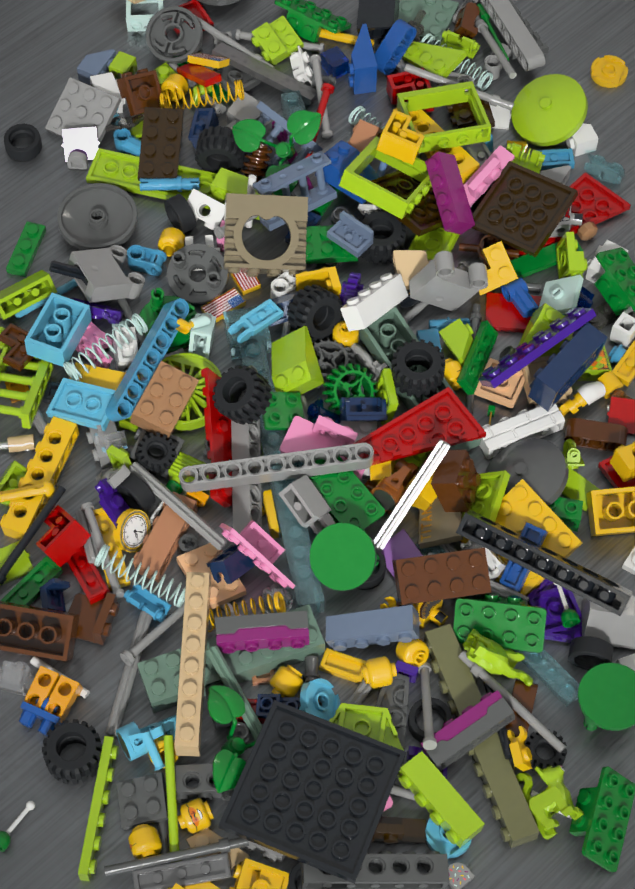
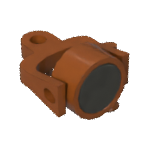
M400 458L394 469L397 472L389 477L382 478L376 486L370 482V479L364 484L388 515L393 511L405 493V487L419 469L417 465L412 462L408 463L403 458Z

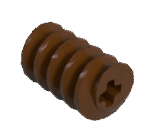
M261 142L259 149L252 152V154L245 155L250 161L243 162L248 168L241 170V172L246 177L255 175L257 177L256 182L263 179L260 177L266 175L263 169L268 168V164L264 161L271 159L267 154L272 153L273 149Z

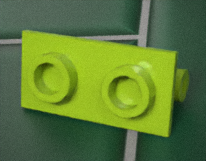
M444 30L442 33L443 39L440 46L446 43L447 48L452 47L453 49L466 51L468 58L473 59L481 46L475 39L472 40L464 36L460 38L459 34L451 32V30Z
M567 439L563 443L562 453L567 461L568 468L578 469L579 466H585L580 451L576 448L575 441Z

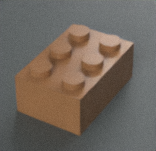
M161 361L136 405L130 423L154 435L158 432L160 437H163L165 434L167 435L166 440H169L190 402L199 380Z

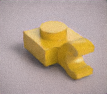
M519 726V736L515 737L514 732L511 730L507 731V736L511 741L509 746L514 766L524 772L532 769L530 762L532 754L530 749L524 745L527 731L524 727Z

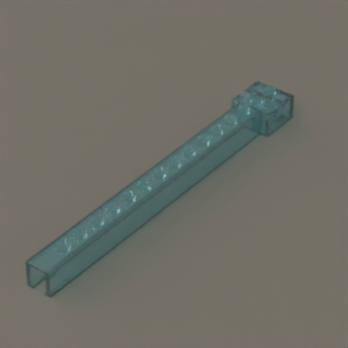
M257 306L223 312L224 329L231 359L240 358L242 367L244 365L254 366L258 373L268 380V384L272 389L271 392H275L266 353L271 352L269 327H266L254 336L251 335L242 344L237 341V337L246 330L244 327L232 335L228 332V328L233 323L240 320V317ZM261 414V455L282 454L279 448L286 436L285 431L265 430ZM280 465L272 467L273 470H280L282 468ZM296 478L268 482L269 490H271L282 547L285 549L284 556L289 578L295 585L292 592L296 608L316 603L318 613L324 612L325 600L321 583L313 573L310 565L311 541L308 528L300 525L279 495Z

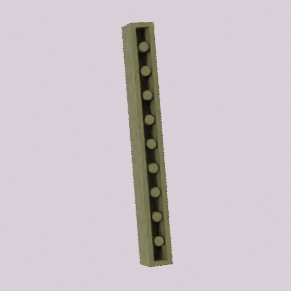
M447 624L426 631L423 642L429 648V655L432 659L430 661L434 674H438L440 681H438L442 694L447 695L449 700L447 701V706L451 710V714H455V717L458 718L462 715L461 712L471 705L474 707L481 702L482 696L470 672V668L458 657L462 650L451 624ZM496 732L467 754L468 756L472 755L475 762L473 764L477 777H481L484 784L482 785L483 793L486 799L490 798L493 805L491 807L492 815L501 824L500 833L504 842L509 843L510 848L536 840L539 835V829L509 759L504 757L499 736Z

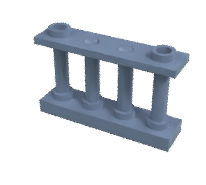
M260 101L256 106L261 111V117L258 121L263 125L267 121L269 122L270 119L275 122L273 125L275 127L265 139L273 143L280 132L288 131L287 121ZM289 132V134L287 135L288 139L285 142L289 143V136L292 133ZM313 140L302 145L301 151L290 165L303 160L308 153L311 154L312 151L317 153L322 151L323 148ZM276 154L270 162H264L269 167L277 166L282 158Z
M322 151L314 153L252 184L253 188L260 195H272L273 192L282 189L283 196H291L289 184L299 180L301 195L298 197H308V212L337 198V192L325 182L323 167L331 164V160ZM316 172L318 186L308 190L306 176ZM259 217L260 222L269 231L286 224L280 217H273L270 220H264Z

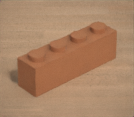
M173 492L197 514V501ZM163 503V511L160 516L157 515L154 519L151 533H147L144 537L143 547L140 552H136L133 561L135 570L140 562H142L138 572L139 575H143L147 567L150 566L146 576L149 579L158 570L154 580L156 582H160L179 547V539L186 534L190 527L185 520L165 503Z

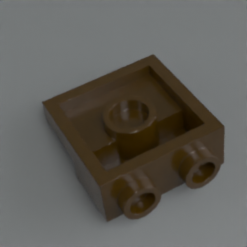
M481 100L491 128L495 127V120L489 102ZM468 102L446 105L448 113L452 114L450 116L452 128L460 129L478 126Z

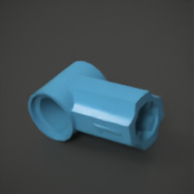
M126 128L115 130L113 137L116 151L140 157L141 139L132 136Z

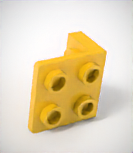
M335 266L323 267L314 271H303L295 275L296 291L304 290V287L307 285L316 284L337 295L340 299L341 284Z

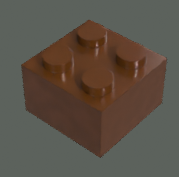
M448 450L436 468L431 482L444 511H469L472 503L475 502V493L481 483V476L477 473L473 459L470 458L467 450Z

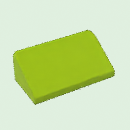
M16 460L11 462L0 478V492L18 488L21 477H25L27 468ZM10 501L0 503L9 507Z
M569 469L568 481L561 494L568 499L583 501L582 509L587 512L586 493L600 489L573 469Z

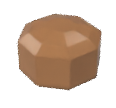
M587 222L578 229L577 235L581 240L588 241L597 234L598 228L593 222Z

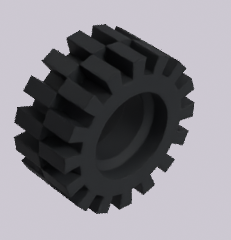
M158 432L155 436L153 433H149L148 437L145 435L140 440L135 452V460L138 459L137 462L145 469H148V472L152 473V471H155V475H159L160 471L163 474L166 470H169L176 456L175 444L171 445L172 439L166 440L167 435L164 434L163 437H160ZM157 447L163 451L164 457L161 460H153L148 455V449Z
M535 732L531 733L530 738L528 737L525 746L530 749L532 754V760L530 761L532 771L536 766L544 769L548 766L556 767L563 765L567 755L566 748L559 753L538 732L536 734ZM561 735L557 737L561 742L563 741V737ZM547 744L552 747L554 756L547 760L542 759L537 755L536 748L539 745Z

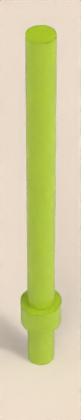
M165 735L164 755L170 852L179 850L173 735Z

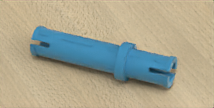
M199 177L140 178V191L177 190L182 192V190H200Z

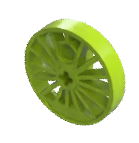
M179 353L166 357L162 360L163 362L173 367H181V371L185 373V369H189L188 375L194 376V378L199 380L197 388L175 429L186 431L204 427L205 418L197 406L199 404L203 408L207 407V402L203 400H206L202 390L205 387V378H202L201 370L208 367L219 377H222L219 369L210 360L198 354ZM192 408L196 413L198 419H190V413Z

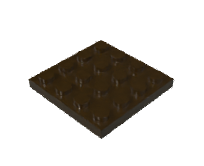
M509 161L499 178L496 179L472 214L475 226L472 229L485 235H491L499 241L536 258L578 196V191Z
M399 170L371 181L405 200L421 183ZM430 187L427 195L422 197L418 205L415 204L411 214L407 213L403 219L396 217L418 237L443 227L432 187Z

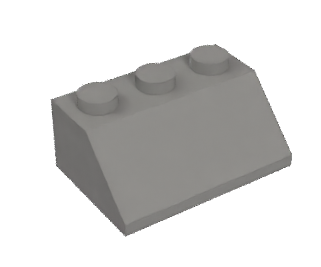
M631 596L621 616L585 598L582 600V636H592L606 640L614 647L635 649V596Z

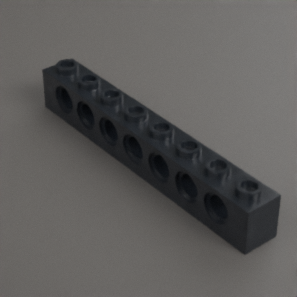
M472 510L465 512L456 531L457 534L618 616L622 615L633 594V591Z

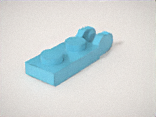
M268 299L240 317V320L228 328V332L232 335L244 327L246 330L237 337V341L242 344L251 335L254 336L282 318L284 312L271 299Z

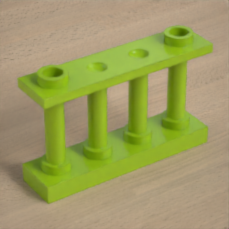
M4 346L0 354V384L2 381L30 385L31 388L30 391L26 392L0 388V397L25 401L24 406H20V408L0 405V413L18 416L21 419L22 428L31 429L54 365L44 360L38 362L30 361L23 369L35 370L37 373L32 377L5 373L9 365L3 363V357L9 351L8 347Z

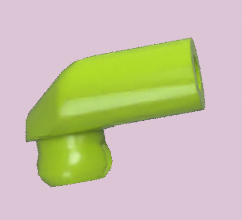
M200 84L194 86L192 90L195 105H198L196 87L199 88L200 97L205 94L204 86ZM212 86L206 87L207 93H211Z

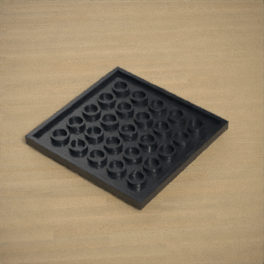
M274 700L218 828L355 884L406 752Z

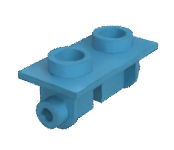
M140 584L133 585L132 590H127L124 594L126 602L150 614L154 620L160 623L166 619L172 606L162 598H158L156 594H150L148 589L142 590Z

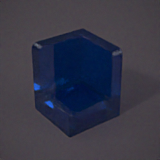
M338 46L321 53V66L328 75L332 74L337 79L349 73V59Z

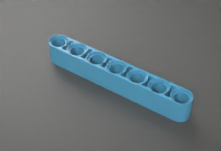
M179 298L163 306L107 405L106 415L109 420L117 422L127 419L132 415L158 365L163 360L178 333L176 328L180 325L176 323L177 320L180 318L185 320L188 315L189 305L186 300Z

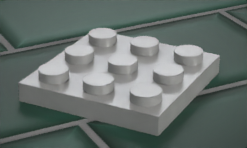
M70 77L45 129L63 137L62 129L97 127V137L101 143L121 100L116 96Z

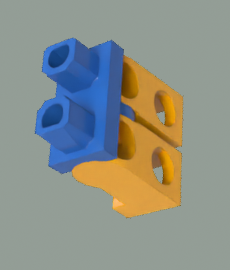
M40 666L25 700L20 706L23 712L19 722L28 728H32L38 718L43 721L38 731L48 736L47 732L50 729L52 731L55 730L54 725L57 723L60 726L64 724L63 721L67 718L77 696H80L83 687L79 682L63 675L60 676L59 673Z

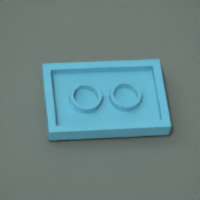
M63 378L46 414L50 418L54 416L78 425L105 431L110 422L106 415V408L116 390Z

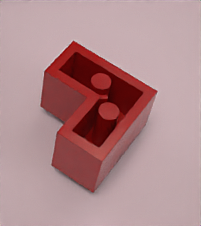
M406 71L387 75L386 91L392 105L397 104V93L432 88L429 80ZM428 108V109H422V110H423L425 113H427V112H432V111H434V108Z
M57 505L44 521L50 529L36 545L61 567L71 559L72 555L80 547L85 545L91 535L70 514Z

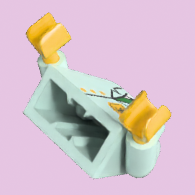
M197 313L195 318L190 319L189 322L182 318L178 319L176 323L180 326L176 330L183 334H188L191 330L188 353L198 354L209 360L214 340L216 317L210 313Z

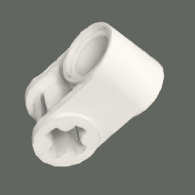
M283 272L271 282V299L296 292L295 276H290L289 272Z

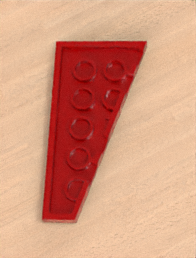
M586 172L569 186L578 191V196L571 205V213L583 214L582 225L587 222H593L596 225L630 210L631 204ZM571 225L569 232L578 233V229L582 225ZM562 237L549 238L542 248L560 241ZM522 251L519 252V254H520L521 256L527 254V253H524V252H522Z
M206 367L201 370V376L205 378V387L202 388L203 395L206 396L207 407L204 408L206 440L210 442L207 459L211 460V463L232 460L231 420L218 412V409L214 406L215 401L212 399V396L215 394L213 388L217 386L216 381L217 379L220 380L221 377ZM211 473L209 474V479H214L217 475ZM232 487L210 490V498L224 508L232 505Z
M447 387L353 444H370L374 450L372 465L432 451L440 439L452 446L486 437V432L450 387ZM362 453L359 455V457L362 459H366L369 457V455L366 453Z

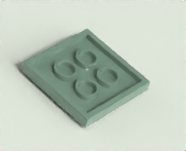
M401 0L398 20L402 19L415 27L416 35L420 37V41L426 34L431 33L435 36L434 45L437 40L442 41L443 31H448L452 23V17L459 8V2L452 0Z

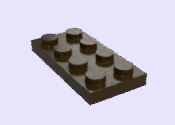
M145 107L138 181H140V178H177L184 118L183 109Z

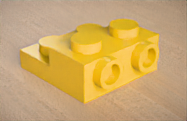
M245 858L241 864H236L232 875L233 878H236L234 887L230 886L229 889H287L290 873Z

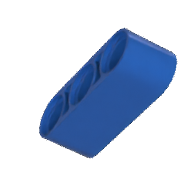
M402 19L397 20L392 25L374 54L378 71L384 75H390L394 71L416 36L417 31L415 27Z

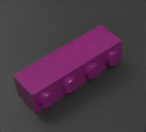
M438 151L426 160L425 164L444 230L463 234L475 226V222L455 155Z

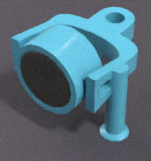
M176 715L140 729L134 721L116 729L117 738L128 760L131 762L149 753L155 766L154 771L165 767L154 739L167 733V735H173V740H175Z

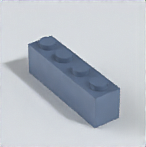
M413 605L326 616V643L335 651H345L347 648L352 647L367 648L369 645L375 644L385 646L389 645L390 642L398 641L408 643L412 639H420L419 613Z

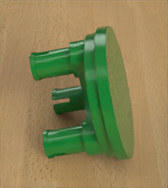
M155 288L156 292L154 289L151 291L152 298L150 302L143 307L139 314L148 327V332L145 333L146 336L166 303L179 299V297L164 296V291L161 288ZM189 303V312L185 318L187 322L195 318L197 314L194 306ZM191 330L188 334L178 331L166 354L189 347Z
M336 523L327 526L315 537L310 549V565L317 579L325 586L340 591L352 590L364 584L372 575L375 566L379 564L377 560H380L379 555L376 553L375 545L368 533L350 523Z
M604 663L591 668L581 679L577 694L580 709L585 717L584 727L587 726L586 729L589 731H594L597 727L619 731L634 726L635 671L617 663Z

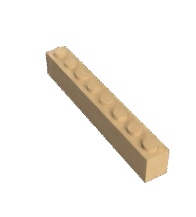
M187 572L174 743L176 756H200L211 591L210 573Z

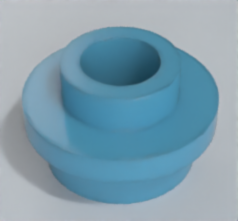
M620 344L618 347L615 345L609 353L611 363H618L627 351L623 348L624 345Z

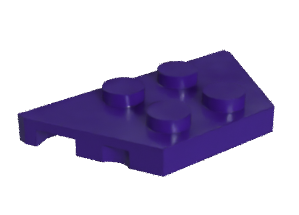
M545 579L537 589H534L527 596L529 597L528 605L544 607L547 610L544 639L571 643L572 639L582 636L581 611L573 592L562 587L568 607L574 609L580 618L578 625L571 628L563 627L561 614L565 609L557 585Z

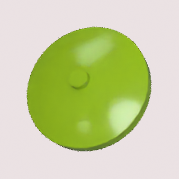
M562 74L544 75L528 83L519 92L511 112L512 123L519 136L526 142L537 146L556 145L569 139L582 126L587 115L588 101L581 85L573 78Z

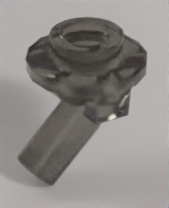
M422 9L419 10L414 21L408 22V24L416 28L417 33L415 37L424 33V26L420 23L425 17L426 12Z

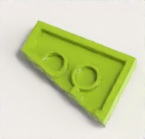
M413 41L403 55V59L412 65L424 68L428 72L445 78L467 57L466 51L415 41Z

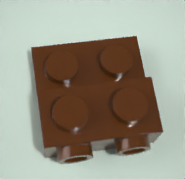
M148 68L137 70L135 75L132 72L121 74V78L117 79L121 98H126L131 116L144 113L145 107L161 108L160 93L162 91L156 70L148 71Z

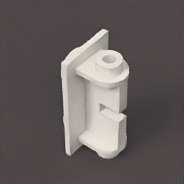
M297 46L299 52H293L290 56L291 66L294 70V79L302 83L309 81L312 85L313 71L310 65H308V62H310L309 55L306 51L303 52L300 46Z

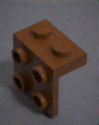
M107 592L105 600H100L92 605L89 603L86 595L78 593L74 596L68 613L80 614L76 638L104 645L106 637H109L111 633L112 621L117 616L120 608L115 594Z

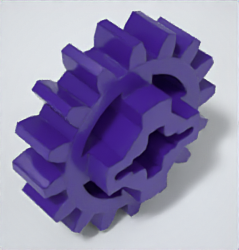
M351 272L348 282H343L340 294L342 305H346L348 299L357 297L358 292L364 290V284H361L360 273Z

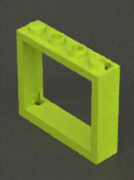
M473 81L397 93V109L406 115H409L408 112L468 102L478 126L425 134L419 153L490 141L491 124ZM411 121L408 129L416 132Z
M376 136L344 170L339 186L403 219L407 213H412L415 204L418 205L422 197L426 196L430 187H432L425 161L416 158L414 164L411 165L376 150L380 140ZM376 158L421 183L405 200L360 176V173Z

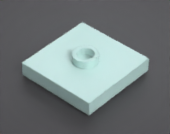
M576 275L547 281L539 307L546 303L561 314H566L573 307H577L584 280L583 277Z

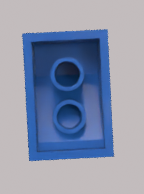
M362 24L351 54V63H348L349 75H351L348 76L349 88L352 87L354 95L376 92L377 63L367 24Z
M341 140L324 153L331 160V164L323 167L325 182L359 203L364 204L366 200L339 186L344 170L360 154L356 148ZM370 164L360 173V176L370 181L380 178Z

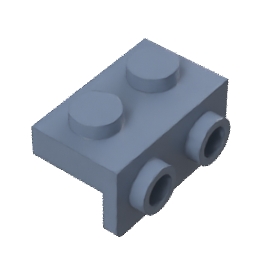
M345 211L340 213V220L327 231V238L357 258L373 244V230Z

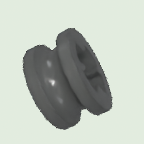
M185 534L179 539L178 544L182 554L199 548L198 539L192 534ZM192 542L193 547L185 548L184 543Z

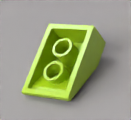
M544 303L533 313L518 346L525 342L528 344L533 340L532 337L542 330L546 331L550 328V323L556 319L561 320L566 316ZM572 334L539 357L551 356L554 353L557 355L560 352L559 348L566 340L570 341L573 338Z
M303 326L271 343L272 381L276 392H300V395L324 383L307 326Z

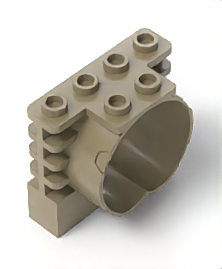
M226 193L224 270H228V273L233 274L240 273V270H242V273H246L247 277H258L259 274H267L269 278H277L283 272H289L290 276H295L306 271L308 197ZM259 216L264 220L280 217L287 224L290 230V243L283 255L273 260H260L253 257L246 250L242 241V230L250 217Z

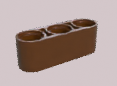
M570 418L566 422L564 441L572 439L578 447L614 452L619 446H626L628 429L619 424Z
M516 679L512 696L531 714L538 684L533 683L531 686H527L523 681ZM512 708L515 720L505 727L507 731H513L515 737L520 734L519 726L524 727L528 732L529 724Z

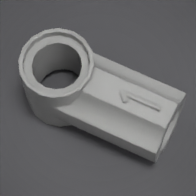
M502 43L505 52L510 57L512 50L509 49L508 45ZM492 52L484 60L483 72L487 70L488 73L493 74L492 80L498 79L503 66L494 52Z

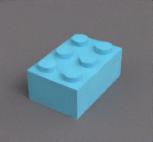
M51 293L24 340L27 355L64 367L63 363L70 360L92 320L90 305Z

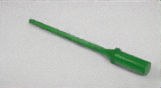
M477 4L481 19L486 22L496 43L509 61L507 53L489 22V14L482 4Z

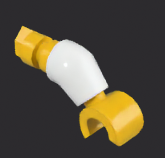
M608 371L601 375L596 382L586 383L579 387L572 400L569 398L558 407L563 417L570 411L574 415L579 411L578 408L580 406L590 405L602 397L608 399L611 396V392L624 385L612 371Z

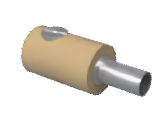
M34 434L7 437V441L0 442V450L9 449V453L35 450Z

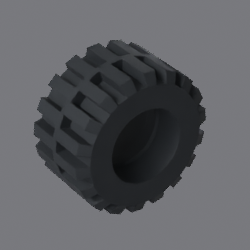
M212 126L209 129H204L199 134L195 161L203 170L212 173H218L221 167L235 173L241 170L245 152L237 146L233 132L229 127Z
M379 210V212L370 211V214L366 213L363 215V219H359L361 223L368 225L373 230V236L384 235L388 237L387 239H376L373 237V244L360 256L362 258L366 257V261L369 263L371 261L374 264L382 262V265L387 264V261L392 263L393 251L404 250L406 238L405 225L389 212H383V210Z
M316 284L307 285L304 287V290L300 289L298 294L293 296V301L288 306L290 310L287 311V315L290 316L288 318V323L291 324L290 327L297 330L307 326L311 341H319L320 338L323 340V338L327 339L330 337L334 326L343 318L340 310L342 301L339 297Z
M416 339L411 340V343L404 342L403 347L399 346L396 349L392 358L391 373L394 386L396 388L399 387V391L402 394L406 392L409 397L412 395H416V398H420L421 395L427 397L430 392L434 394L437 388L441 387L444 379L445 360L444 354L440 352L438 346L433 347V343L430 341L425 343V340L420 339V342H416ZM412 365H422L426 367L428 370L424 372H414L410 370L408 367Z
M236 365L235 369L233 367L229 368L227 373L223 372L221 374L220 380L217 379V386L213 388L215 394L212 396V399L215 401V408L222 415L235 423L245 425V423H253V420L258 421L260 415H264L267 412L265 409L271 404L269 399H272V394L270 393L272 390L271 386L268 384L267 379L252 368L245 365L243 367ZM246 389L245 395L238 401L240 394Z
M73 719L72 723L64 720L63 725L60 726L57 723L54 725V731L50 729L47 732L48 738L43 740V758L48 771L58 781L62 779L63 783L68 784L70 780L73 784H78V780L82 779L84 783L88 781L87 777L89 775L92 778L96 775L95 769L98 770L102 743L99 734L96 733L92 725L89 727L85 721L79 724L78 719ZM80 743L86 746L84 754L76 760L68 761L60 757L62 750L69 744Z

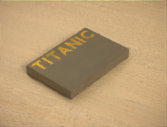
M438 497L426 511L420 509L418 541L420 548L423 549L463 540V536L456 533L463 518V512H445Z

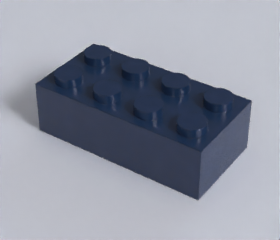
M589 322L574 331L572 334L573 338L570 341L566 340L559 348L560 352L557 355L555 353L552 354L546 362L548 365L544 369L540 367L533 376L535 379L529 386L531 390L528 397L546 411H549L595 362L604 347L608 337Z

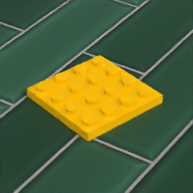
M520 480L503 497L496 523L520 535L526 522L547 531L548 533L542 546L565 558H568L583 543L525 480ZM463 537V540H461V542L464 544H466L469 541V539ZM498 555L501 558V560L507 565L509 560ZM530 571L520 593L528 596L546 578ZM503 572L495 579L497 582H499Z

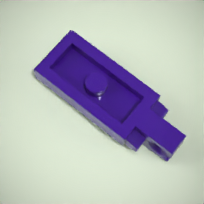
M71 298L90 305L91 318L102 319L103 317L113 324H119L122 321L123 311L94 302L89 303L82 299Z
M107 478L98 482L95 489L99 493L100 505L117 528L118 523L116 522L118 517L130 508L120 493L117 492V489H113L107 482Z

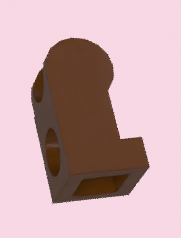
M467 3L458 13L453 32L459 34L460 38L464 36L473 39L477 35L478 28L474 27L480 10L475 3Z

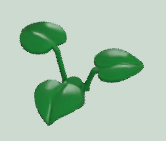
M299 110L291 114L287 121V129L292 133L289 136V143L280 142L277 145L263 139L266 128L261 122L254 119H245L237 122L233 126L232 132L237 146L244 152L256 151L259 149L261 142L276 148V154L282 159L279 162V166L273 165L267 169L266 178L291 166L290 164H282L295 154L293 138L300 145L311 142L320 128L321 114L305 110ZM298 180L289 184L290 193L295 189ZM282 189L273 192V194L283 196Z
M214 685L208 688L207 705L209 714L214 721L220 724H228L232 721L229 735L226 736L228 741L222 745L221 751L215 755L212 766L213 780L217 793H223L235 789L246 765L245 760L237 757L248 748L253 747L256 741L245 744L243 739L233 736L237 725L236 718L241 717L245 713L244 701L233 689Z

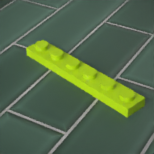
M104 736L78 869V875L82 881L90 882L91 874H95L97 868V860L94 857L96 850L99 851L101 847L102 837L99 836L100 827L104 828L106 813H103L104 805H108L110 800V790L107 789L109 782H113L115 769L112 768L113 759L117 760L119 746L115 744L114 737Z

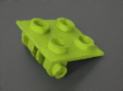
M514 142L512 144L508 143L506 150L514 155L513 163L540 174L546 155L534 149L530 155L531 148H529L528 153H524L526 146L523 147L521 152L522 145Z

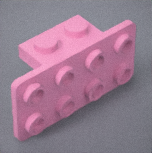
M319 415L314 424L304 418L295 416L279 450L281 453L349 445L355 443L358 433L348 426L335 423L329 417ZM340 456L343 461H346L344 456ZM365 469L353 471L359 480H361Z
M251 520L240 534L232 527L221 523L219 526L223 530L221 534L230 542L236 545L239 544L237 549L245 556L254 560L253 563L260 570L270 574L268 577L284 589L286 587L294 589L295 585L273 565L285 549L257 523Z

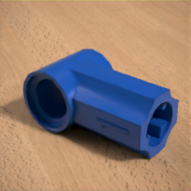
M521 277L501 286V291L506 301L512 302L523 318L531 317L539 308L528 293L527 284Z

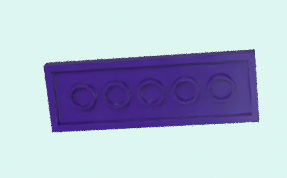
M573 307L566 312V317L561 320L556 319L550 323L549 329L536 333L532 337L533 340L528 344L525 342L516 348V352L511 356L508 354L502 357L497 366L485 369L482 372L483 376L478 378L482 386L496 388L597 316L592 308Z

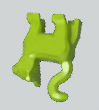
M472 629L463 643L464 649L467 650L466 656L470 661L475 662L490 674L505 675L512 679L517 678L527 686L533 684V679L530 675L522 670L513 669L517 662L524 660L525 656L522 653L514 652L511 649H503L497 642L480 635L476 629Z
M560 765L556 767L548 766L544 769L538 766L535 767L541 780L548 787L532 797L530 793L533 782L529 773L521 772L515 775L518 782L524 781L522 792L541 835L547 840L557 834L554 827L560 826L559 822L552 818L553 815L560 811L564 816H570L574 820L584 815L581 809L573 805L570 791L564 784L563 775L565 770Z

